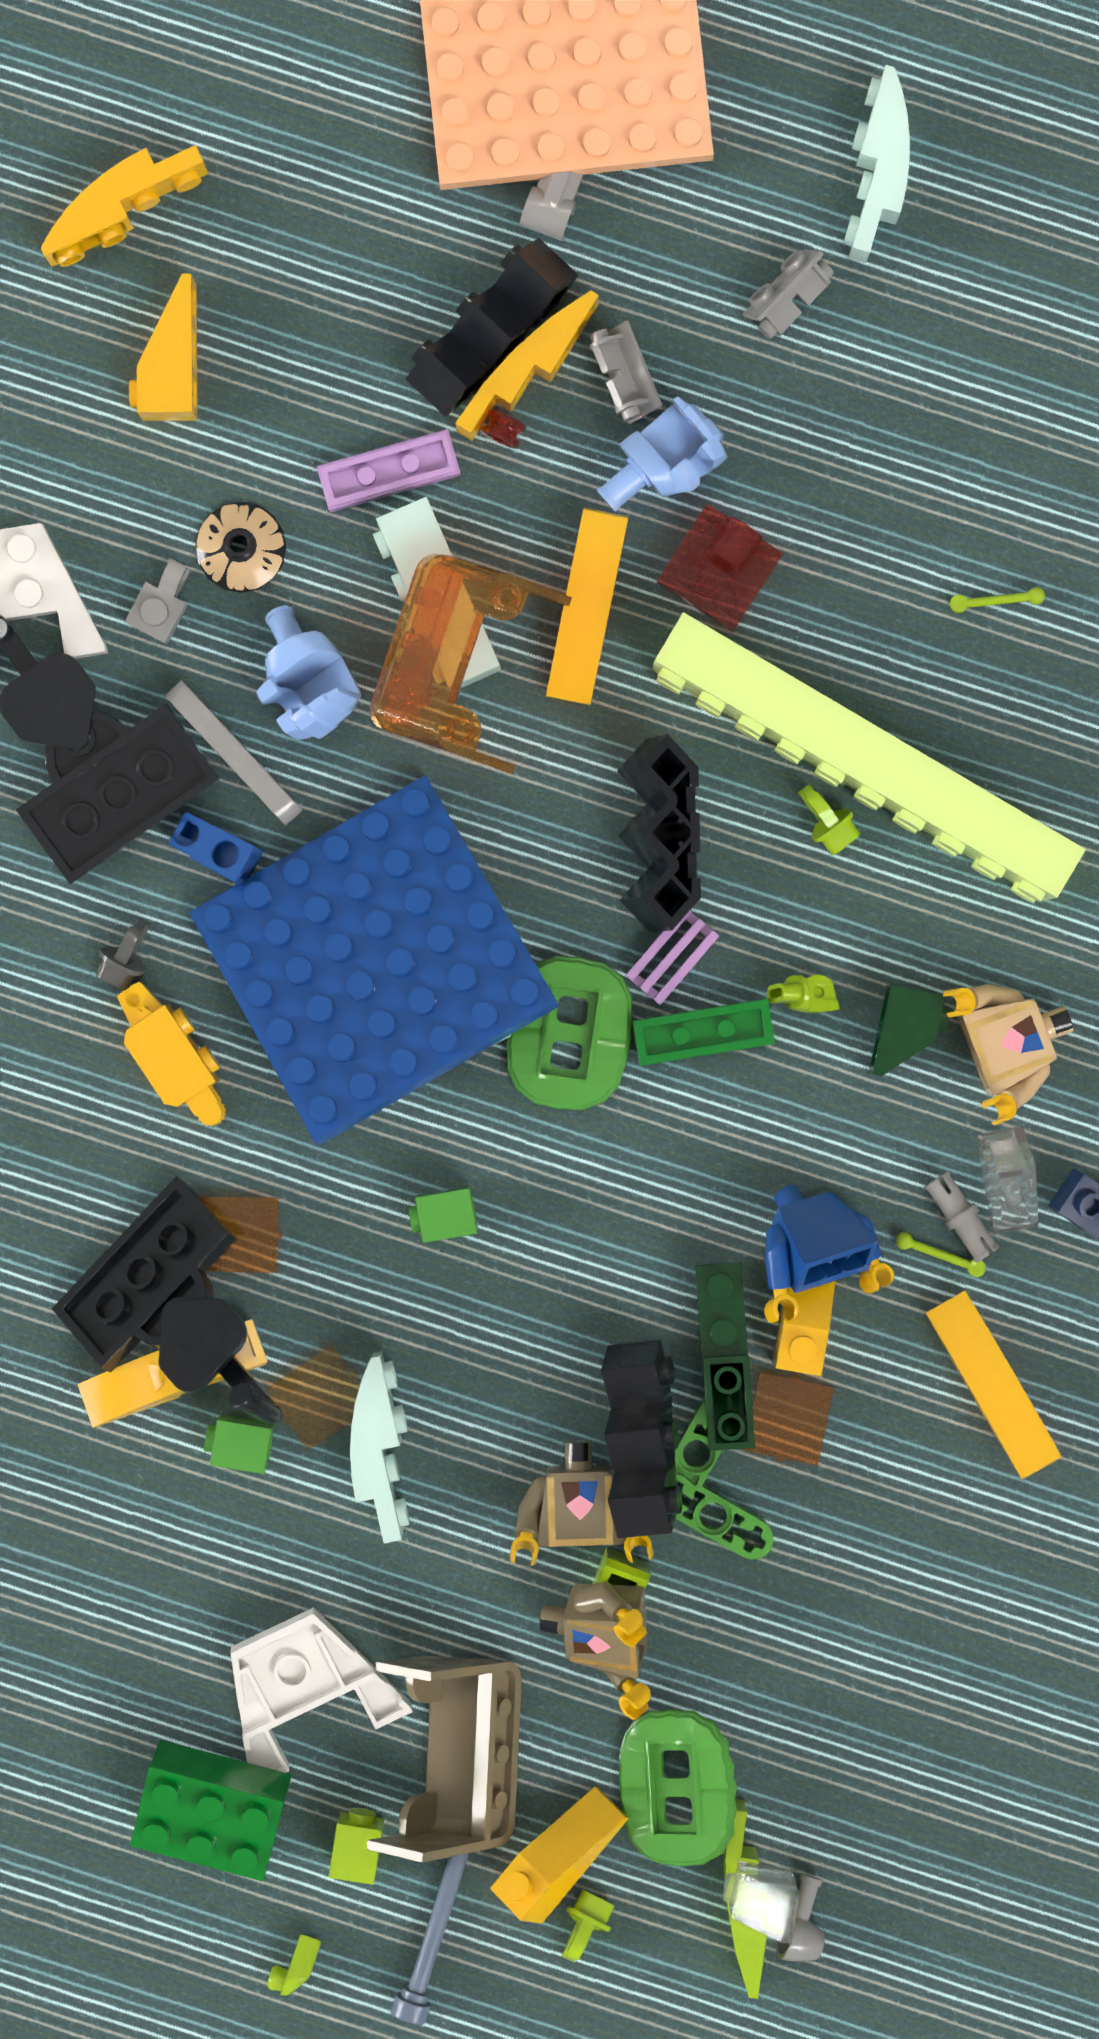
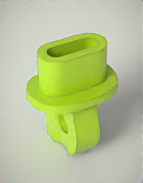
M809 784L798 792L804 803L819 821L813 829L812 840L816 843L822 842L831 855L837 854L860 836L861 833L851 821L854 815L851 809L832 811L818 792H815Z
M820 974L808 977L792 975L784 983L770 985L767 989L769 1003H784L785 1007L794 1011L823 1013L840 1010L833 982L828 977Z
M582 1889L574 1908L570 1906L566 1908L568 1914L577 1923L561 1957L574 1963L576 1960H579L584 1952L593 1930L610 1932L611 1927L606 1924L614 1909V1905Z

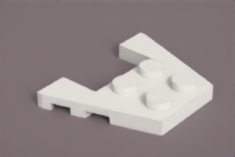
M42 523L0 529V615L4 616L8 621L58 613L64 654H68L75 659L108 654L107 646L74 586L71 576L45 526Z
M314 1607L231 1647V1660L247 1763L284 1773L288 1772L289 1762L272 1728L351 1690L356 1691L375 1730L412 1713L410 1700L381 1672H377L376 1667Z

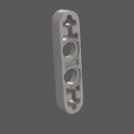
M182 680L165 694V697L283 824L287 825L302 811L300 806Z

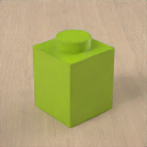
M351 1808L349 1813L340 1811L328 1878L374 1885L379 1852L367 1850V1841L382 1838L385 1818H378L374 1811L364 1808Z

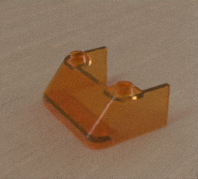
M427 555L418 563L371 701L370 715L374 724L383 731L513 774L516 765L476 752L481 736L480 721L474 712L455 705L484 616L506 621L519 615L524 608L527 597L565 606L570 605L572 597L512 574L449 555Z

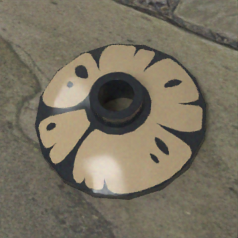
M246 502L225 504L210 513L199 528L195 545L198 564L207 578L223 590L238 593L259 590L273 581L283 566L287 549L284 531L275 517L261 506ZM237 537H243L248 542L246 550L241 553H236L231 549V543Z

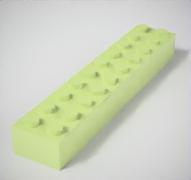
M684 612L654 661L652 671L658 674L656 682L678 695L682 689L698 697L695 704L705 712L719 718L722 712L738 721L735 728L744 735L756 741L761 736L766 737L777 744L774 751L783 758L795 764H798L802 759L816 767L813 774L819 779L834 787L844 783L856 791L853 798L873 810L883 806L895 813L892 821L914 834L917 831L923 830L934 836L932 845L953 857L957 854H964L973 859L974 862L971 867L992 880H995L996 877L1007 879L1013 883L1010 890L1031 903H1035L1036 900L1041 902L1058 898L1086 850Z

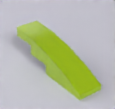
M735 1799L737 1807L733 1821L735 1834L728 1842L723 1853L725 1895L735 1953L749 1998L758 1999L771 1906L768 1895L755 1893L759 1857L756 1847L743 1846L747 1808L745 1800Z

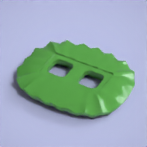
M557 955L537 962L535 964L558 1004L563 996L584 998L588 1001L587 1020L583 1025L561 1023L557 1019V1007L511 1034V1037L507 1038L506 1043L507 1071L517 1091L538 1105L549 1106L555 1109L582 1111L602 1104L620 1084L631 1044L633 1021L632 995L622 975L601 961L583 957ZM556 1041L577 1043L582 1047L581 1061L578 1069H561L551 1065L552 1046Z
M668 1709L650 1711L633 1721L624 1735L619 1755L620 1801L622 1812L629 1818L625 1823V1827L631 1842L646 1858L665 1865L681 1867L704 1865L724 1853L728 1842L735 1834L733 1821L737 1811L735 1802L737 1785L734 1780V1764L729 1756V1741L721 1734L716 1722L702 1717L695 1710L680 1711ZM666 1750L685 1751L688 1754L690 1771L688 1777H668L665 1774L663 1754ZM668 1797H687L690 1799L692 1804V1822L690 1824H673L668 1821L666 1800Z

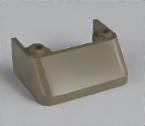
M419 1656L376 1662L377 1672L406 1677L407 1691L411 1699L420 1703H430L425 1793L411 1796L405 1802L399 1815V1834L368 1840L367 1850L418 1862H427L503 1846L510 1839L515 1826L521 1703V1673L517 1665L513 1662L497 1659Z

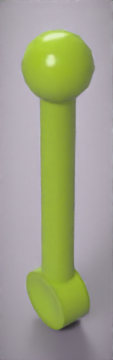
M1033 587L1025 593L968 599L958 594L952 597L949 606L952 612L960 614L970 607L1026 601L1033 605H1038L1044 601L1045 592L1040 587Z
M900 1232L895 1238L896 1246L902 1250L912 1248L966 1268L968 1273L974 1277L982 1276L986 1270L985 1263L982 1260L975 1263L973 1259L968 1260L916 1241L908 1232Z

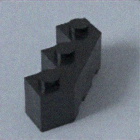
M539 237L524 248L519 244L513 247L500 264L505 270L496 283L480 295L476 292L469 294L456 310L460 318L451 331L435 343L428 339L412 356V360L416 364L406 377V380L445 417L472 397L482 386L480 383L482 378L495 365L499 366L526 339V333L540 317L544 320L551 313L578 277V274Z
M666 734L645 739L617 770L647 803L618 836L648 867L620 901L649 932L672 931L701 898V878H697L696 852H700L699 813H696L695 787H699V769L678 744Z
M661 1340L608 1345L601 1373L611 1407L604 1436L614 1470L608 1504L617 1538L669 1534L673 1531L676 1514L682 1513L683 1506L681 1490L676 1482L675 1449L678 1448L679 1436L672 1414L671 1384H674L675 1381L673 1360L671 1357H665Z

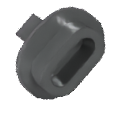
M139 917L134 926H130L119 947L101 948L99 956L103 960L96 972V976L118 989L126 990L130 987L135 976L143 975L145 968L140 958L136 956V953L151 923Z

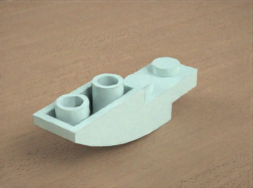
M889 65L885 66L881 80L872 77L864 104L873 107L868 124L859 122L852 145L853 150L860 151L856 166L873 171V173L868 171L863 173L856 197L865 200L860 217L851 215L844 242L852 244L848 259L866 263L870 254L879 220L896 225L907 187L910 160L908 114L903 90L895 67Z
M380 1351L373 1353L355 1401L351 1425L350 1461L355 1501L357 1503L374 1499L383 1543L385 1544L402 1540L403 1526L410 1525L405 1499H396L393 1482L400 1481L395 1454H386V1449L400 1446L402 1441L401 1433L408 1432L403 1406H394L391 1389L398 1387L393 1361L385 1362L383 1352Z

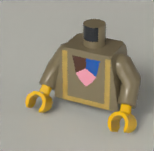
M591 1440L565 1441V1466L547 1467L546 1476L538 1477L532 1482L519 1504L515 1530L516 1539L511 1546L510 1561L515 1564L516 1552L520 1549H527L531 1552V1566H533L537 1561L539 1547L624 1545L626 1558L630 1563H633L632 1549L635 1546L642 1545L647 1548L650 1560L653 1557V1548L648 1536L627 1537L626 1540L625 1538H617L608 1504V1496L614 1476L611 1465L592 1464Z
M605 1581L596 1584H576L571 1589L566 1607L544 1604L540 1616V1631L564 1635L565 1655L570 1662L602 1671L619 1692L624 1691L625 1694L619 1698V1706L628 1718L636 1720L648 1710L647 1702L651 1696L650 1689L644 1683L635 1684L636 1679L639 1677L648 1644L645 1588L641 1586L611 1585Z

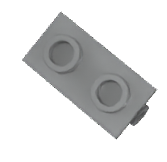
M804 249L790 255L782 264L781 270L783 272L772 284L767 283L751 296L749 300L751 306L742 316L747 319L762 321L758 329L768 339H771L775 334L781 336L802 313L792 302V299L797 295L804 305L809 306L831 283L829 278L834 273L832 268L823 260L817 264L824 254L821 251Z
M624 321L609 332H607V329H602L590 335L592 344L589 345L590 351L594 352L602 374L608 373L610 381L606 384L616 406V415H622L624 422L628 421V424H633L663 406L628 321Z

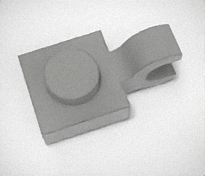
M170 559L162 574L158 588L148 582L144 583L125 623L168 645L188 606L187 603L179 600L177 596L185 584L191 569Z

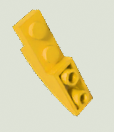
M194 145L156 164L153 163L147 148H144L99 176L65 209L42 244L41 250L51 267L58 264L61 267L73 265L85 257L84 252L98 245L107 248L120 243L127 237L126 232L134 229L127 215L128 211L133 209L136 212L148 210L160 202L159 197L175 189L181 193L198 186L202 181L201 177L209 173L197 146Z
M252 1319L244 1322L247 1328L246 1341L242 1349L235 1355L247 1371L266 1365L268 1362ZM159 1350L118 1366L111 1373L106 1371L78 1384L92 1428L180 1398V1395L186 1393L176 1388L159 1368ZM218 1373L208 1385L224 1380V1378Z

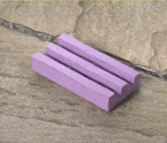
M689 911L672 931H663L625 976L661 1005L716 941L719 935ZM685 920L692 925L691 928L646 980L640 977L638 974ZM698 932L702 933L706 938L659 992L652 986Z

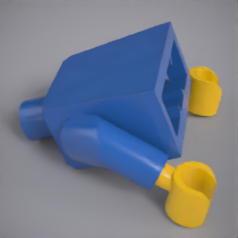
M788 1185L779 1190L775 1195L774 1201L779 1208L776 1210L772 1226L766 1232L765 1244L768 1289H773L774 1298L769 1300L764 1308L765 1317L770 1323H775L779 1320V1303L786 1310L785 1316L787 1321L795 1318L799 1312L798 1302L794 1297L788 1295L787 1288L790 1287L794 1293H799L860 1273V1287L868 1294L879 1291V1285L885 1287L892 1283L894 1271L889 1265L879 1261V1258L882 1256L878 1244L879 1240L868 1216L845 1205L831 1192L805 1198L796 1185Z

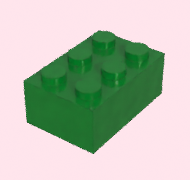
M160 1739L148 1769L130 1846L264 1881L292 1774Z

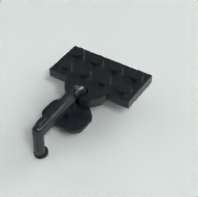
M0 615V647L21 675L9 683L1 692L0 711L20 739L46 744L45 766L53 784L20 806L16 811L69 884H72L220 778L167 704H164L131 729L124 726L116 717L100 711H93L96 687L81 664L74 657L64 653L52 654L38 663L8 620ZM89 733H90L91 741H90V743H89V746H88L85 750H82V751L72 750V749H81V748H84V747L88 744V741H89Z
M176 1176L56 1303L52 1310L98 1365L110 1373L142 1340L153 1348L159 1349V1368L179 1390L186 1393L198 1392L204 1389L219 1373L233 1388L228 1397L229 1405L233 1409H241L269 1424L277 1423L282 1417L280 1407L235 1357L246 1341V1325L243 1319L226 1301L214 1299L213 1285L205 1273L237 1238L188 1184Z

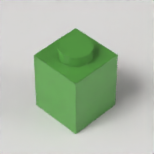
M471 1186L419 1194L415 1197L416 1206L409 1207L413 1234L421 1233L423 1243L478 1233Z
M221 1414L217 1419L216 1425H208L204 1451L211 1452L210 1465L264 1474L269 1465L276 1423L269 1424L261 1420Z

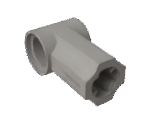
M568 171L552 173L547 177L540 178L537 187L533 186L531 188L519 225L563 241L570 214L573 215L577 202L574 200L584 175Z

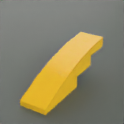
M590 290L551 316L521 342L482 384L455 423L456 431L473 441L495 403L512 412L534 374L551 383L596 310L599 295Z
M583 508L546 692L548 697L591 705L629 516Z
M963 1291L926 1312L928 1320L948 1351L952 1362L1020 1478L1023 1480L1062 1458L1026 1392L967 1292Z

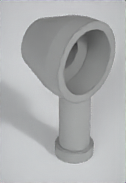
M801 1873L799 1878L801 1883L792 1913L787 1914L783 1919L776 1940L777 1957L790 1962L817 1960L823 1951L825 1942L824 1932L809 1921L818 1887H821L823 1880L805 1873Z

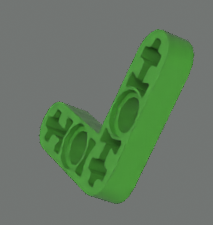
M703 1398L680 1436L678 1448L675 1450L676 1481L682 1483V1493L691 1499H694L695 1491H699L703 1495L694 1503L691 1516L684 1514L689 1507L687 1503L682 1501V1513L676 1514L675 1519L744 1558L750 1560L760 1559L769 1553L774 1542L769 1524L760 1516L704 1485L705 1480L723 1450L709 1451L708 1459L700 1465H691L683 1457L684 1447L691 1441L699 1440L708 1446L707 1434L694 1431L698 1423L705 1430L707 1428ZM708 1503H718L726 1510L724 1522L717 1527L706 1526L700 1519L701 1509ZM735 1514L742 1516L737 1521L738 1526L750 1532L754 1530L755 1526L761 1528L760 1536L764 1540L761 1546L754 1543L750 1549L745 1548L744 1537L732 1530L730 1539L723 1536L732 1527Z

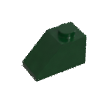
M893 984L886 986L868 1074L883 1076L934 1043L938 1032H946L949 1022L947 1012H950V1007L944 1006L945 997L943 995Z

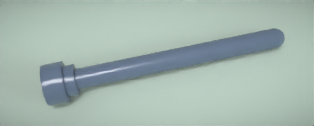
M469 1853L452 1856L448 1859L409 1985L403 1986L402 1992L396 1993L391 2009V2014L402 2021L417 2025H423L426 2022L431 2006L428 2002L429 1993L426 1992Z

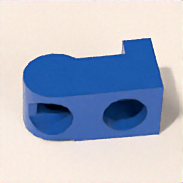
M187 812L184 813L168 842L169 845L189 855V858L239 885H242L245 879L251 877L264 853L263 850Z

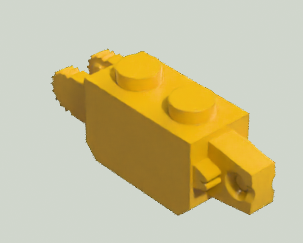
M141 981L120 993L117 998L131 1026L126 1030L124 1044L163 1103L176 1107L187 1103L193 1114L199 1117L198 1121H201L202 1125L214 1126L222 1123L221 1121L225 1120L224 1117L227 1115V1109L224 1107L225 1104H222L221 1097L213 1087L215 1083L220 1081L215 1071L221 1067L209 1048L205 1045L199 1049L191 1037L190 1033L195 1028L182 1008L174 1011L171 1005H163Z

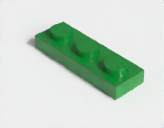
M768 999L632 1021L639 1066L775 1044Z

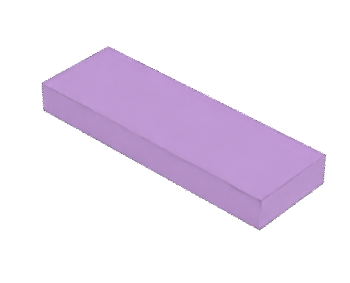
M448 429L316 466L330 513L461 476Z

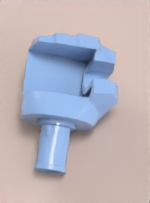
M677 396L673 399V404L641 433L636 431L619 444L628 457L626 459L628 464L602 487H599L597 492L616 512L620 506L645 485L648 488L652 486L662 497L692 491L700 485V477L718 467L728 458L722 444L724 434L714 421L707 418L694 404H689Z
M288 605L279 606L271 610L265 617V621L269 625L277 645L268 653L265 659L267 680L259 687L256 694L263 705L278 703L285 709L286 712L276 720L286 734L297 740L310 737L320 739L338 727L339 723L351 714L362 694L335 645L322 632H302L292 607H288Z

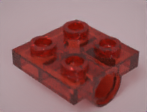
M706 504L658 578L657 584L731 632H734L784 553L764 541L758 532L744 522L731 516L727 517Z

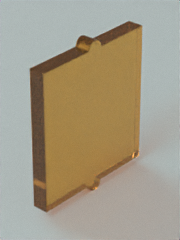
M199 1196L237 1238L207 1272L277 1273L278 1240L283 1236L282 1232L278 1231L279 1198Z
M331 1344L266 1389L284 1414L283 1422L292 1426L309 1451L352 1422L360 1383L356 1379L358 1372L349 1369L335 1346Z
M760 1372L753 1402L755 1448H747L744 1451L773 1456L780 1463L788 1459L818 1466L834 1387L803 1381L799 1375L789 1378Z

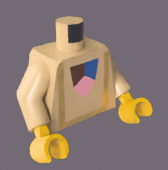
M992 984L944 991L943 997L953 996L957 1004L953 1012H947V1016L958 1018L986 1094L994 1096L984 1100L982 1108L985 1109L992 1105L997 1108L998 1118L991 1122L994 1126L1012 1119L1017 1109L1032 1099L1050 1075V1063L1057 1059L1051 1040L1074 1031L1066 1008L1062 1006L1041 1014L1035 999H1025L1023 994L1017 989Z

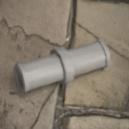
M947 1171L937 1177L935 1181L928 1183L924 1188L926 1191L928 1190L947 1218L945 1225L949 1231L952 1229L956 1231L972 1255L974 1262L977 1263L989 1256L990 1252H995L1000 1246L995 1242L978 1217L977 1213L980 1210L976 1204H969L950 1176V1172Z

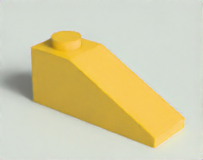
M181 274L137 364V380L129 381L130 407L137 408V413L143 421H198L197 284L192 274Z
M835 1281L799 1293H794L791 1287L787 1288L788 1295L794 1297L798 1302L799 1312L795 1318L787 1321L785 1316L786 1310L782 1305L772 1359L775 1368L817 1376L822 1375L830 1329Z
M594 1787L525 1847L490 1889L520 1921L542 1924L629 1818L598 1787Z

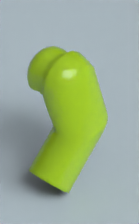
M300 1934L289 1968H282L278 1965L272 1967L267 1987L273 1991H280L281 1996L291 1995L309 1979L322 1941Z

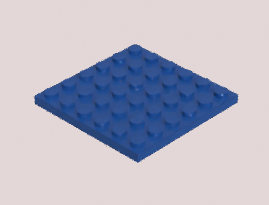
M426 775L245 879L242 885L237 884L189 912L309 1134L318 1146L559 1007L553 993Z

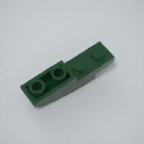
M741 1262L695 1265L699 1340L709 1451L755 1448Z

